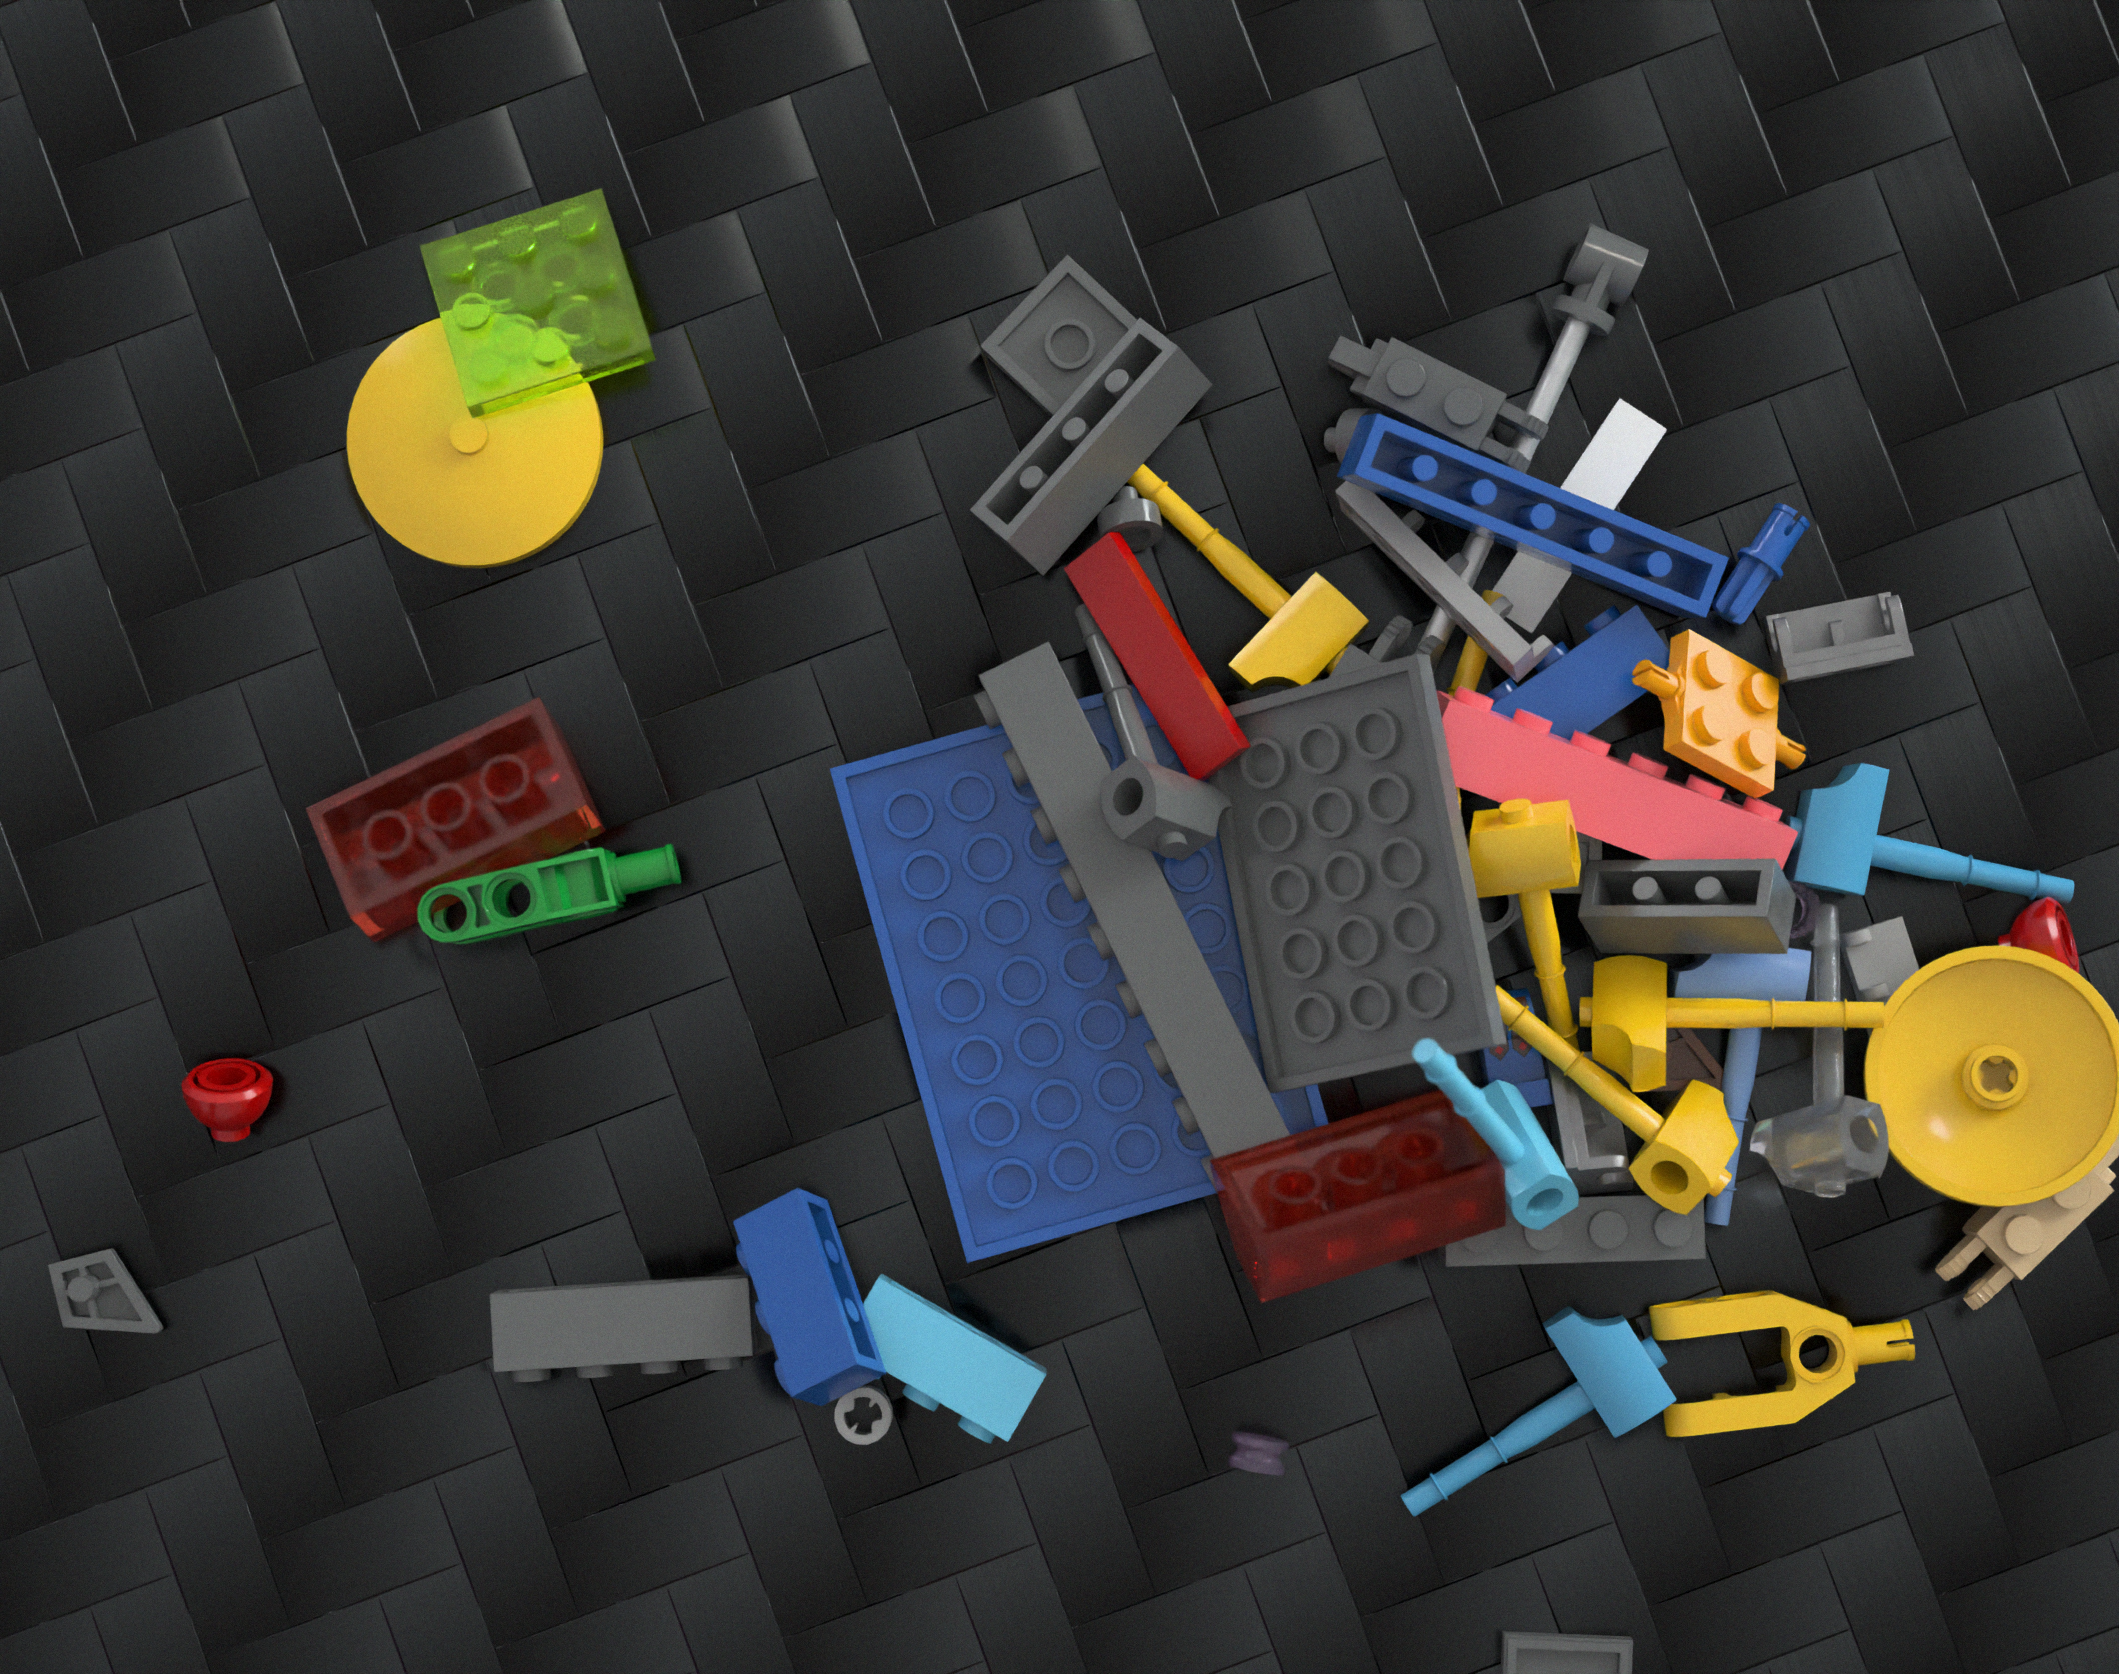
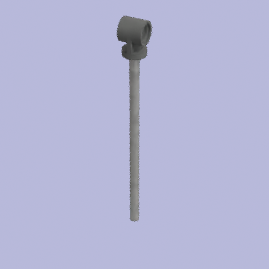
M1592 223L1588 225L1571 258L1563 279L1575 285L1571 296L1558 295L1550 310L1555 316L1566 323L1527 406V413L1548 424L1588 334L1592 333L1599 336H1608L1610 334L1615 319L1606 312L1610 302L1620 307L1624 305L1645 264L1649 252L1648 249ZM1516 431L1509 447L1518 450L1531 461L1540 440L1527 438ZM1470 531L1460 553L1469 561V564L1459 577L1473 588L1494 541ZM1438 605L1419 645L1430 635H1434L1444 641L1445 647L1450 639L1456 623Z

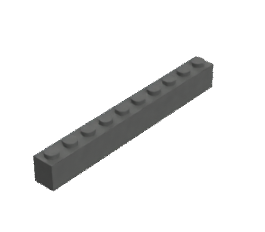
M1049 641L980 674L979 679L984 690L973 695L989 729L991 730L1002 725L1011 743L1012 748L1002 753L1003 758L1018 788L1029 782L1041 806L1031 810L1030 813L1045 844L1049 845L1058 840L1069 864L1058 870L1074 903L1087 899L1097 919V922L1087 926L1088 932L1103 962L1114 956L1126 980L1116 984L1115 987L1130 1018L1134 1019L1143 1015L1154 1038L1143 1044L1159 1077L1161 1078L1172 1073L1182 1093V1096L1173 1100L1172 1104L1188 1136L1200 1131L1211 1154L1200 1159L1215 1192L1219 1194L1228 1189L1240 1212L1229 1217V1220L1245 1253L1257 1248L1265 1261L1335 1227L1151 850L1123 841L1115 835L1105 819L1101 805V780L1110 774L1112 770Z

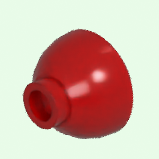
M2049 896L2035 901L2026 907L2016 918L2010 933L1998 937L1999 946L2018 947L2041 953L2067 965L2079 974L2078 953L2069 921L2061 904Z
M226 1058L209 1061L197 1066L184 1077L181 1087L184 1100L190 1112L200 1123L211 1128L212 1137L222 1142H234L242 1140L250 1134V1125L260 1118L268 1106L272 1094L273 1076L268 1069L254 1061Z

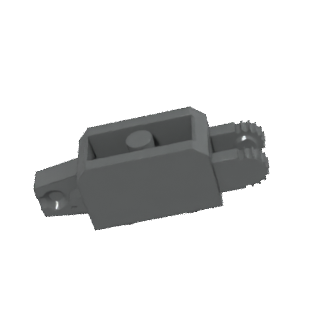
M1340 335L1328 358L1329 366L1355 379L1350 391L1362 398L1363 407L1377 408L1388 418L1524 474L1531 463L1530 460L1524 457L1518 450L1489 438L1496 422L1498 421L1516 430L1527 438H1535L1536 440H1543L1549 429L1544 421L1506 402V393L1391 337L1389 343L1376 338L1373 346L1369 349Z

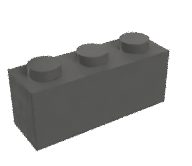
M1776 859L1588 860L1578 918L1600 953L1787 954L1796 896Z

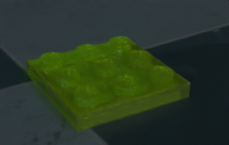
M602 189L420 246L466 405L472 418L656 360Z

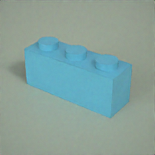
M881 1273L864 1301L863 1306L886 1372L905 1382L906 1385L902 1393L919 1405L935 1412L941 1403L962 1415L957 1425L976 1438L991 1444L996 1435L1008 1442L1046 1377L1047 1368Z

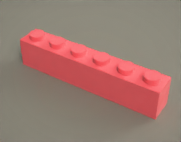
M1458 686L1454 696L1436 690L1455 786L1500 803L1513 799H1529L1532 804L1568 800L1577 832L1652 860L1776 859L1783 870L1798 831L1779 820L1782 809L1751 796H1746L1743 806L1723 799L1726 788L1693 774L1689 775L1686 784L1665 777L1668 770L1667 765L1632 752L1629 762L1607 755L1611 744L1577 730L1574 731L1571 741L1549 733L1553 722L1531 712L1517 708L1513 718L1491 711L1495 700L1465 687Z

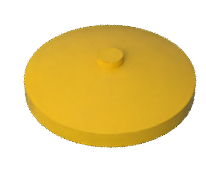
M465 313L450 315L421 324L399 337L378 356L363 377L353 399L347 426V453L352 478L357 491L368 511L387 533L405 547L430 560L463 568H489L514 563L530 557L556 541L571 527L588 503L597 483L603 456V430L598 404L590 385L572 358L557 343L537 329L511 318L485 313Z
M1980 946L1947 954L1922 967L1904 981L1884 1006V1028H1872L1864 1058L1863 1077L1867 1107L1873 1125L1881 1141L1900 1166L1926 1187L1943 1196L1960 1202L1987 1207H2013L2049 1198L2066 1190L2091 1172L2105 1157L2119 1134V1023L2105 999L2086 979L2067 965L2049 956L2032 950L2009 946Z

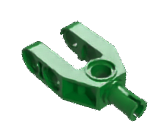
M672 844L617 857L615 852L603 849V847L582 850L544 861L433 887L421 898L418 906V921L422 930L431 939L439 942L460 945L480 943L556 924L584 920L615 912L618 908L623 907L622 902H626V895L673 883L680 884L679 865ZM524 883L530 892L531 902L528 909L522 915L515 917L508 906V898L516 886ZM460 898L467 908V918L460 929L453 931L447 923L446 913L453 901ZM438 900L437 905H436L435 910H434V922H433L432 917H431V910H432V908H433L434 903Z

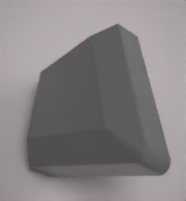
M114 1248L48 1265L63 1327L140 1333H158L162 1331L163 1326Z

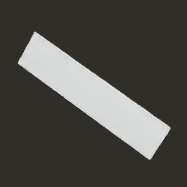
M1619 398L1560 488L1614 510L1667 429ZM1518 551L1492 591L1506 596L1513 604L1512 610L1506 617L1532 634L1572 573Z

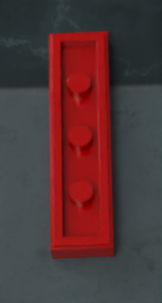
M1120 532L1106 534L1064 568L1190 777L1205 781L1251 747Z

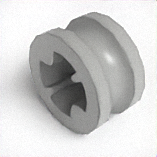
M863 1385L841 1396L835 1408L834 1421L838 1432L846 1440L854 1444L868 1445L878 1441L887 1433L893 1419V1407L889 1397L881 1389L873 1385ZM858 1397L870 1398L869 1407H872L875 1403L880 1406L882 1416L873 1420L871 1431L860 1432L856 1430L858 1422L851 1426L847 1421L846 1412H850L855 1408L856 1398Z

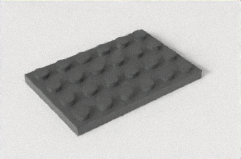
M1429 654L1406 656L1227 706L1251 747L1208 779L1209 784L1216 786L1222 791L1232 805L1230 809L1220 815L1218 831L1269 1093L1284 1092L1416 1064L1418 1062L1413 1057V1048L1423 1039L1430 1038L1434 1040L1446 1054L1451 1056L1507 1044Z

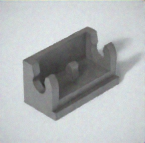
M1890 592L1763 617L1774 675L1779 679V685L1900 662L1914 656L1900 598L1898 595L1891 596Z
M1592 1051L1584 1052L1585 1057L1616 1079L1615 1071L1592 1060ZM1546 1058L1544 1072L1545 1077L1549 1081L1553 1104L1547 1105L1553 1147L1574 1183L1578 1195L1632 1190L1634 1181L1629 1170L1630 1165L1622 1122L1594 1100L1568 1075L1563 1076L1564 1072Z

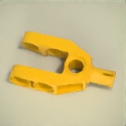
M1771 1290L1677 1301L1649 1307L1654 1340H1676L1781 1327V1355L1787 1371V1381L1784 1385L1776 1386L1777 1391L1765 1394L1731 1396L1724 1392L1712 1394L1713 1399L1671 1404L1663 1409L1666 1436L1669 1437L1695 1436L1796 1423L1855 1383L1854 1373L1858 1372V1366L1901 1360L1913 1361L1915 1359L1914 1344H1909L1908 1341L1886 1344L1888 1341L1913 1338L1912 1328L1908 1319L1900 1320V1322L1852 1327L1851 1323L1847 1322V1318L1837 1313ZM1813 1335H1823L1829 1345L1827 1360L1819 1367L1813 1369L1805 1368L1799 1358V1349L1803 1341Z

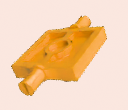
M1690 629L1671 637L1669 666L1666 671L1647 659L1640 661L1635 666L1632 675L1636 676L1632 678L1633 684L1657 695L1662 702L1661 705L1665 718L1663 750L1753 798H1758L1774 791L1775 760L1791 770L1798 768L1803 763L1806 754L1802 753L1806 751L1804 745L1785 737L1777 729L1779 679Z

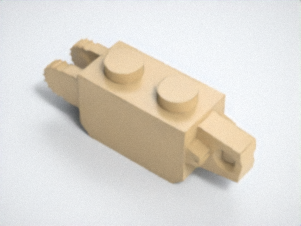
M2119 1134L2110 1150L2098 1165L2080 1181L2066 1190L2049 1198L2013 1207L1982 1206L1963 1227L1962 1231L1966 1236L1940 1261L1935 1271L1945 1281L1950 1280L1961 1274L1968 1267L1969 1263L1982 1251L1994 1265L1969 1287L1968 1292L1963 1298L1973 1310H1977L1986 1304L2011 1279H2024L2114 1191L2109 1184L2116 1175L2108 1167L2119 1156Z

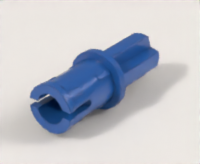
M1776 503L1750 546L1739 549L1737 556L1740 561L1712 602V607L1717 612L1716 614L1735 625L1743 624L1771 581H1779L1784 573L1781 566L1802 534L1810 527V522L1803 515L1799 516L1797 521H1795L1793 517L1798 511L1785 504Z

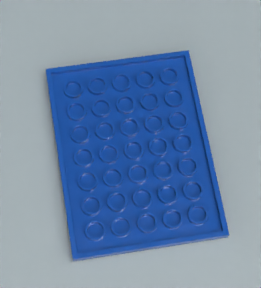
M1129 685L1133 689L1132 697L1144 723L1158 764L1190 776L1135 685ZM1104 693L1077 699L1111 770L1114 771L1126 762L1116 734L1108 705L1103 702L1102 697ZM984 725L830 769L967 1263L1216 1193L1200 1159L1211 1154L1200 1131L1188 1136L1172 1104V1101L1181 1097L1182 1093L1172 1073L1161 1078L1159 1077L1143 1044L1154 1038L1143 1015L1134 1019L1130 1018L1115 987L1116 984L1126 980L1115 956L1103 962L1088 932L1087 926L1097 922V919L1087 899L1074 903L1058 870L1069 864L1058 840L1049 845L1045 844L1030 813L1031 810L1041 806L1029 782L1018 788L1003 758L1002 753L1011 749L1012 746L1002 725L991 730L988 725ZM1206 779V780L1203 781V782H1206V783L1209 784V779ZM1217 827L1216 837L1184 861L1163 857L1160 853L1152 850L1151 852L1268 1089ZM1318 1085L1270 1093L1306 1168L1338 1159Z

